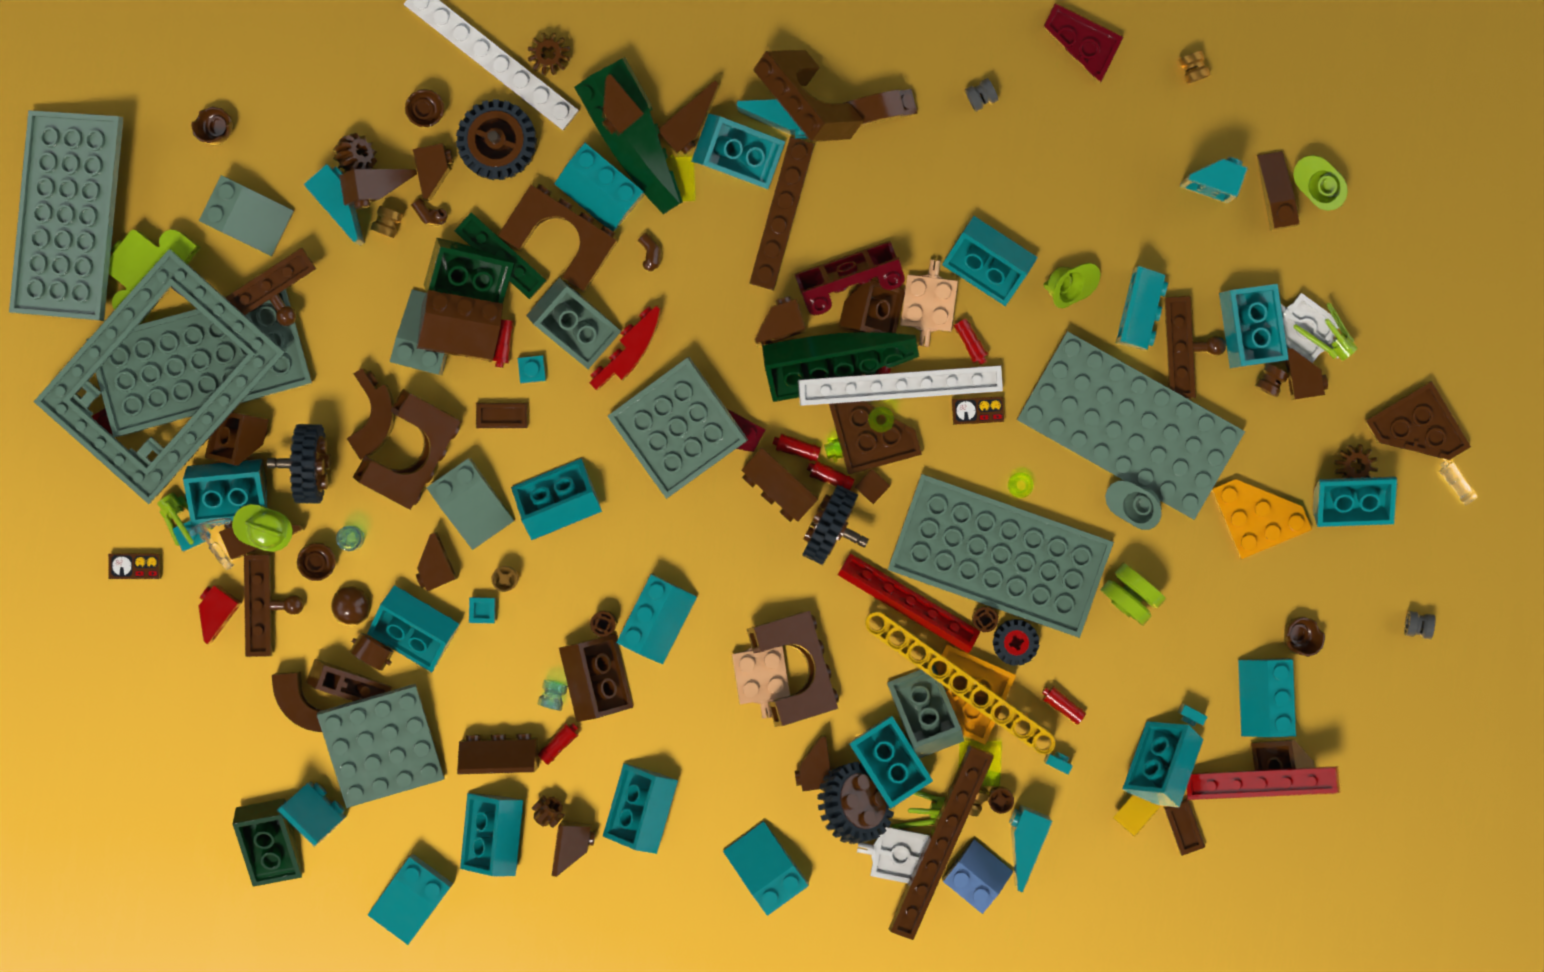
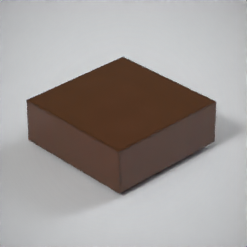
M873 469L855 486L872 504L890 487Z

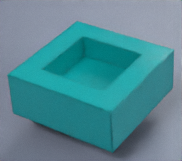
M543 355L518 358L521 384L546 381Z
M191 520L184 523V526L194 541L192 545L189 544L178 526L173 528L182 552L207 542L200 524L191 525Z
M469 597V623L494 624L496 598Z
M1183 703L1178 710V713L1183 715L1181 720L1194 727L1196 723L1204 725L1207 719L1206 715Z
M1057 751L1054 755L1051 753L1047 754L1044 760L1046 764L1068 775L1073 767L1068 762L1069 757Z

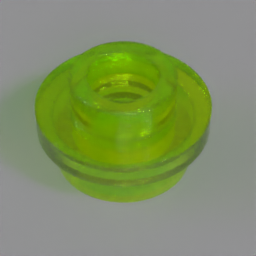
M877 407L869 414V425L877 432H886L893 426L894 416L888 408ZM878 415L886 417L884 424L880 425L877 423L876 418Z
M830 437L828 438L829 443L824 444L827 458H833L835 463L838 462L837 459L843 458L838 438L832 440Z
M1016 473L1008 481V490L1016 498L1027 497L1033 490V481L1025 473ZM1020 480L1025 483L1023 490L1017 488V482Z

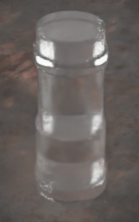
M1445 460L1440 464L1442 469L1439 473L1454 489L1461 502L1465 505L1473 502L1478 496L1465 480L1454 461L1448 463Z

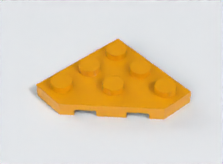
M1237 479L1212 489L1240 559L1249 557L1312 530L1303 506Z
M945 645L942 656L1006 700L1016 674L953 646ZM938 661L936 665L939 675L943 674L946 670V664L943 661ZM957 676L953 680V686L956 689H963L967 685V679L964 676ZM943 686L963 735L986 745L995 722ZM977 691L974 694V702L977 704H984L988 699L985 691ZM1002 705L998 706L994 711L996 718L999 716Z

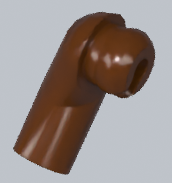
M421 198L411 204L416 214L426 225L440 226L447 220L448 215L444 209H428Z
M646 232L638 239V242L646 250V260L643 261V267L646 271L651 272L661 264L662 250Z

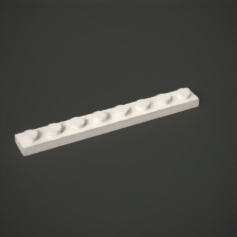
M407 0L404 3L409 10L564 131L579 112L578 109L440 0Z
M1000 365L798 380L800 406L1003 391Z

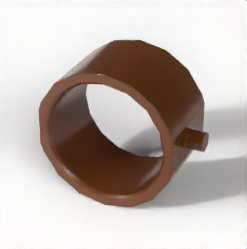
M360 633L357 639H352L354 645L350 653L364 663L383 671L386 664L390 666L392 663L389 659L393 651L383 643L364 633Z

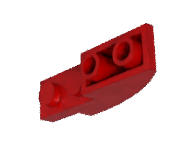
M650 306L647 307L639 315L641 320L635 326L629 324L620 333L623 337L619 341L626 348L623 351L620 348L617 349L608 358L611 362L605 368L599 366L590 375L592 380L589 383L595 390L598 391L615 374L623 381L640 362L649 348L658 326L661 310L657 306L653 309Z

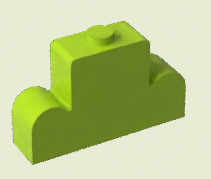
M131 230L123 241H117L111 249L113 254L110 256L109 274L126 287V290L118 291L113 296V309L115 310L169 249L188 264L201 247L185 234L176 230L165 231L159 239L160 246L156 245L141 232Z

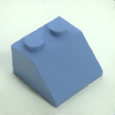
M973 839L945 873L942 880L983 914L999 895L1013 871Z

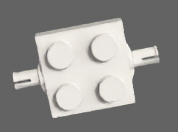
M1302 293L1287 308L1281 304L1286 345L1289 349L1293 348L1312 363L1320 353L1325 351L1293 328L1295 324L1333 348L1331 342L1334 339V334L1325 323V319H1329L1337 330L1339 327L1331 314Z
M886 827L887 831L879 835L880 837L876 839L874 845L858 844L857 853L872 855L873 863L870 876L909 883L929 835Z

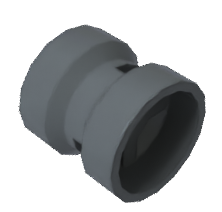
M988 78L982 80L980 85L976 87L970 86L965 89L968 100L975 112L983 109V106L987 103L993 104L999 101L997 93Z
M1408 611L1404 627L1405 636L1414 637L1415 635H1420L1424 639L1431 640L1435 630V615L1425 614L1423 616L1419 615L1418 612Z

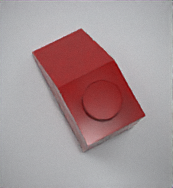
M213 585L212 588L208 586L199 597L202 600L198 605L203 641L206 644L213 643L242 604L241 601L219 585Z

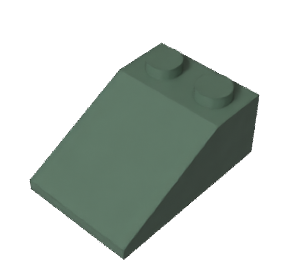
M221 175L199 221L273 256L294 211Z
M560 277L526 315L538 329L587 369L594 364L622 332Z
M412 289L395 339L390 362L442 376L448 354L417 349L421 308L426 293Z
M468 458L426 487L472 550L514 522V519L472 459Z
M932 665V671L938 674L935 665ZM922 670L887 682L910 745L918 758L964 741L962 729L941 683Z

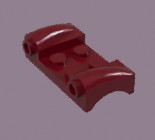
M891 241L794 274L806 308L812 315H822L831 309L832 301L829 295L831 292L838 293L846 290L851 285L868 283L874 277H877L881 287L886 290L896 289L905 281L900 260L895 254Z

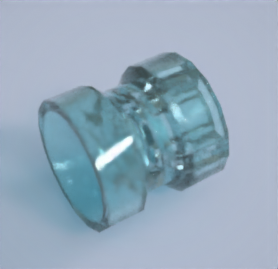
M357 526L341 528L336 537L338 546L344 551L358 550L362 547L365 540L363 531Z
M544 679L542 688L545 692L539 697L537 704L562 711L564 703L561 695L567 693L568 686Z

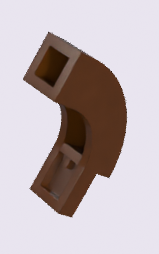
M912 89L892 90L844 102L850 103L864 120L860 127L917 114Z
M361 368L353 374L370 400L371 414L366 425L348 437L347 440L359 459L363 460L365 455L369 457L377 452L390 436L395 421V414L391 412V409L395 403L388 385L384 384L377 388L376 384L379 382L371 370L367 372L366 369Z
M301 672L273 674L272 686L274 696L285 716L306 730L322 732L317 717V712L322 710L311 705L305 698L302 690Z

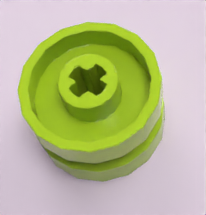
M1122 563L1115 571V575L1124 584V587L1122 588L1116 582L1108 580L1100 591L1126 616H1131L1144 626L1151 618V613L1141 603L1145 601L1151 607L1159 608L1166 600V597L1132 568Z

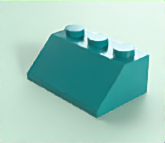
M586 143L572 157L554 183L603 226L613 232L645 195L639 187Z
M1228 157L1227 160L1222 159L1189 175L1181 182L1180 187L1228 204L1237 198L1247 167L1242 166V161Z
M973 216L942 265L1006 306L1038 257Z
M1140 266L1133 269L1116 344L1141 350H1148V346H1153L1156 331H1152L1154 321H1159L1162 307L1158 306L1160 296L1165 297L1168 282L1164 281V274Z
M1278 284L1219 293L1230 368L1289 360Z
M582 458L511 487L521 520L531 540L602 512Z
M263 459L245 460L238 466L228 463H213L186 467L183 483L191 525L233 521L236 512L243 506L250 504L267 508V482Z
M1397 478L1319 480L1314 488L1313 515L1317 527L1394 524Z
M651 574L616 643L639 655L663 664L697 596Z
M394 585L380 604L367 634L428 671L433 672L460 624Z
M1293 659L1238 660L1241 736H1296Z
M888 716L849 743L890 809L933 782L893 716Z
M1147 721L1122 789L1156 805L1180 807L1203 739L1190 725Z
M623 763L603 837L633 850L657 854L678 780Z
M467 793L460 869L492 877L516 876L523 800L505 796Z

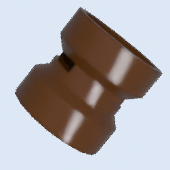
M1267 363L1263 369L1264 375L1257 380L1255 387L1277 398L1281 391V383L1286 382L1289 374Z
M981 606L973 612L972 623L979 631L990 632L996 628L998 616L992 608Z
M599 611L591 618V630L597 636L605 637L610 635L616 629V617L609 611Z
M997 786L990 790L987 800L990 808L999 814L1009 812L1014 805V797L1008 788Z

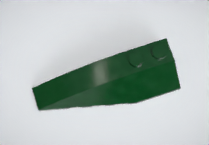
M624 57L599 70L576 85L574 88L599 133L622 167L662 214H666L683 203L673 171L669 170L666 158H668L666 149L661 147L657 135L660 131L658 125L654 124L650 113L653 110L651 103L626 58ZM610 74L643 112V116L620 136L615 132L611 134L602 124L604 121L602 117L604 84L606 77Z
M835 333L762 345L764 366L773 402L799 398L798 380L860 376L863 374L872 375L881 367L891 368L919 357L916 336L899 333Z

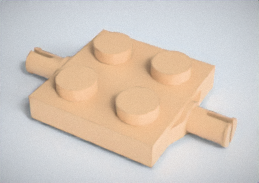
M930 260L928 275H907L901 326L914 327L921 331L918 346L924 345L929 347L931 332H952L958 281L946 280L938 276L941 261L937 260L936 263L935 260Z
M751 646L750 649L744 652L733 653L732 660L739 704L758 703L761 707L762 719L767 718V716L768 718L772 717L768 702L790 695L783 647L780 646L767 651L753 653Z

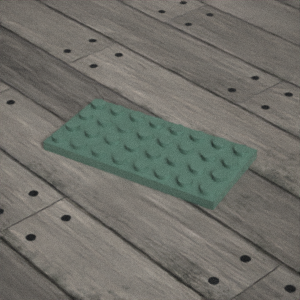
M28 110L9 313L104 321L123 117Z
M285 289L278 295L286 306L291 307ZM270 300L245 316L286 353L241 403L312 384L296 323L294 322L290 326L279 324L276 319L277 310ZM198 309L138 325L96 372L113 437L116 438L193 417L248 354Z
M1068 331L1017 418L1021 423L1122 480L1153 490L1161 502L1193 520L1198 515L1245 433L1244 430Z
M921 474L887 570L1080 638L1114 542Z

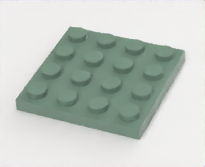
M687 357L607 416L666 499L748 441L746 435L690 357Z
M416 684L317 712L346 808L445 780Z

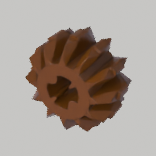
M542 33L543 41L539 42L537 38H533L532 41L537 47H528V51L535 54L529 56L528 61L536 62L533 66L535 71L542 67L543 76L547 75L548 68L551 69L552 75L555 76L557 75L555 67L558 66L562 71L566 69L561 61L570 62V57L563 55L570 51V47H562L565 43L563 37L556 42V33L551 34L550 40L547 39L545 33ZM546 49L548 51H552L553 49L555 50V52H553V59H550L549 57L543 59V57H545L544 51Z
M357 133L344 136L339 139L338 144L333 149L336 153L333 159L339 162L338 168H343L345 173L353 169H372L377 162L374 157L377 151L371 148L373 142H367L365 135L359 136Z
M1361 444L1357 445L1356 450H1354L1352 445H1348V454L1343 450L1338 452L1343 460H1334V464L1341 465V468L1336 469L1334 472L1335 474L1344 473L1341 479L1373 478L1369 471H1378L1377 467H1371V463L1376 462L1377 457L1368 458L1372 450L1367 449L1363 452V445ZM1355 459H1358L1357 463L1361 465V469L1356 470L1357 473L1354 472L1353 467H1350L1351 462H1356Z

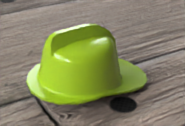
M1305 156L1298 161L1294 167V181L1313 204L1326 211L1336 210L1342 206L1348 194L1347 183L1342 174L1328 161L1319 156Z
M1092 263L1082 264L1075 268L1059 267L1051 274L1049 280L1044 282V288L1053 297L1054 304L1058 308L1063 309L1085 299L1095 291L1100 282V270Z
M253 504L246 505L240 508L233 517L232 527L234 534L247 545L275 552L287 546L292 538L293 529L288 518L280 512Z

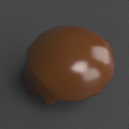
M417 90L408 97L405 103V114L409 121L418 127L434 126L444 115V103L440 95L433 90Z
M212 106L199 111L197 119L191 123L192 132L202 143L212 146L220 145L229 138L233 129V121L224 109Z
M313 542L305 545L300 550L297 558V568L300 574L310 581H321L330 576L336 563V557L331 548L323 543Z
M350 586L343 587L334 594L331 610L339 624L346 627H355L368 618L370 603L363 590Z
M1298 617L1292 619L1284 629V642L1287 648L1294 654L1310 657L1318 654L1324 646L1325 633L1320 630L1317 622L1311 618Z

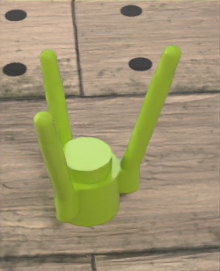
M1328 303L1327 307L1342 333L1340 334L1329 319H1325V323L1336 337L1331 342L1333 348L1297 324L1293 326L1303 336L1328 352L1333 359L1338 356L1344 361L1358 349L1353 343L1354 339L1346 330L1331 303Z
M171 493L157 503L161 509L160 514L164 518L177 546H179V543L173 532L174 526L171 519H174L184 537L192 545L194 541L178 517L183 512L181 507L183 506L188 510V504L183 496L177 498L175 493ZM211 523L204 524L210 530L214 528Z
M917 791L913 795L934 801L935 803L930 804V809L909 808L908 812L929 814V817L934 819L893 824L891 827L903 829L935 824L945 797Z

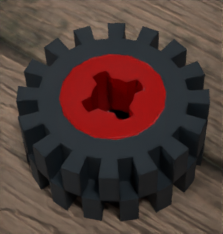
M1007 620L998 627L993 635L995 653L1003 662L1013 666H1020L1030 662L1036 656V652L1039 649L1040 644L1037 631L1023 620Z

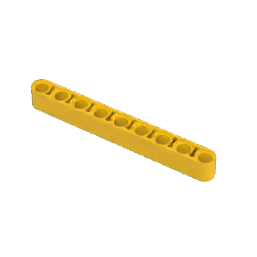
M873 611L867 615L865 619L866 629L876 638L1037 753L1046 755L1054 750L1055 739L1045 728L884 613ZM874 616H880L884 620V625L879 630H874L869 625L870 619ZM894 631H901L905 635V640L902 644L895 645L890 641V636ZM915 646H922L926 651L925 656L920 660H916L911 656V650ZM943 661L946 664V670L943 674H935L932 671L934 662ZM964 676L967 679L966 687L956 689L953 686L955 677ZM977 691H985L987 693L988 699L984 704L974 702V694ZM1002 705L1008 708L1009 713L1006 718L998 719L995 717L994 711L998 706ZM1021 720L1029 723V730L1024 734H1019L1015 730L1016 724ZM1042 735L1050 738V744L1045 749H1040L1036 745L1037 738Z

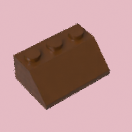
M427 290L422 302L417 349L492 362L501 327L503 304Z
M790 296L775 301L776 305L771 307L755 337L757 347L806 332L797 299L791 300Z
M762 447L741 470L745 473L742 478L751 487L757 484L763 490L761 496L771 505L774 502L782 507L780 513L790 522L793 519L798 522L818 501L809 490Z
M616 634L559 648L576 722L596 719L633 708L619 646L616 643Z
M531 733L516 734V738H506V734H492L491 739H481V735H465V740L459 741L457 775L535 772L538 769V738H531Z

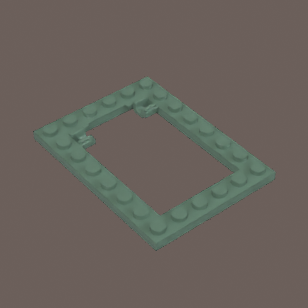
M169 249L34 400V403L145 502L151 504L286 352L176 253ZM174 287L248 355L165 448L154 438L150 437L137 452L132 448L128 450L91 417L93 413L88 408L102 392L89 379L170 288ZM83 387L87 392L81 398L77 393ZM152 451L158 454L153 461L147 457Z

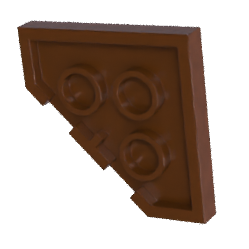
M1432 381L1365 420L1377 443L1445 460H1450L1471 447Z
M865 401L829 404L848 475L922 455L916 431Z

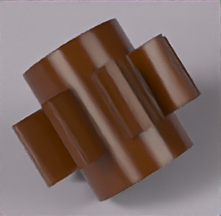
M543 795L532 807L535 811L533 818L542 827L550 825V827L554 828L565 816L562 813V803L554 796L547 799Z

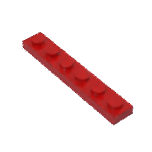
M851 553L837 574L968 654L981 632Z
M1338 766L1191 773L1187 785L1188 800L1336 794L1340 792Z

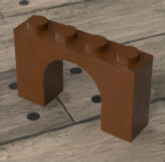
M806 50L766 51L753 71L811 142L851 139L864 122L851 104L822 102L810 95L802 87L809 84L820 68Z
M539 184L537 188L530 185L498 236L522 251L535 229L544 221L563 219L570 222L579 234L580 246L577 255L562 278L581 291L586 292L618 242L613 238L615 233L605 226H602L601 229L597 228L592 224L594 219L583 212L577 215L571 211L573 206L562 198L557 202L550 197L552 192Z
M403 389L391 412L419 428L424 440L421 456L413 465L407 468L391 469L365 455L353 478L360 484L411 510L413 505H416L421 499V491L424 485L433 478L436 464L445 457L448 443L458 434L461 421Z
M810 611L800 612L747 628L753 653L787 645L800 651L808 665L807 680L798 692L768 702L775 727L785 726L838 709V694L832 688L830 682L832 677L829 665L825 664L823 658L824 646L817 637V622Z

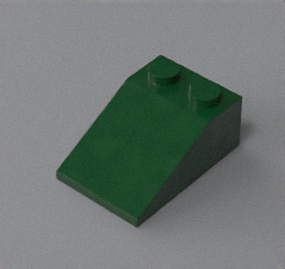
M436 238L424 287L426 293L427 290L503 304L514 262L462 243Z
M285 798L236 807L232 825L253 887L302 878L293 825L278 811L286 803Z

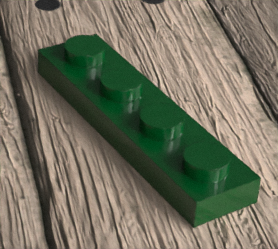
M470 213L455 229L454 232L471 247L514 262L509 281L530 300L547 282L546 279L473 213Z

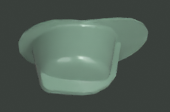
M1129 481L1114 482L1107 489L1105 495L1106 504L1116 516L1141 530L1152 529L1160 522L1162 508L1160 499L1153 490L1142 488Z

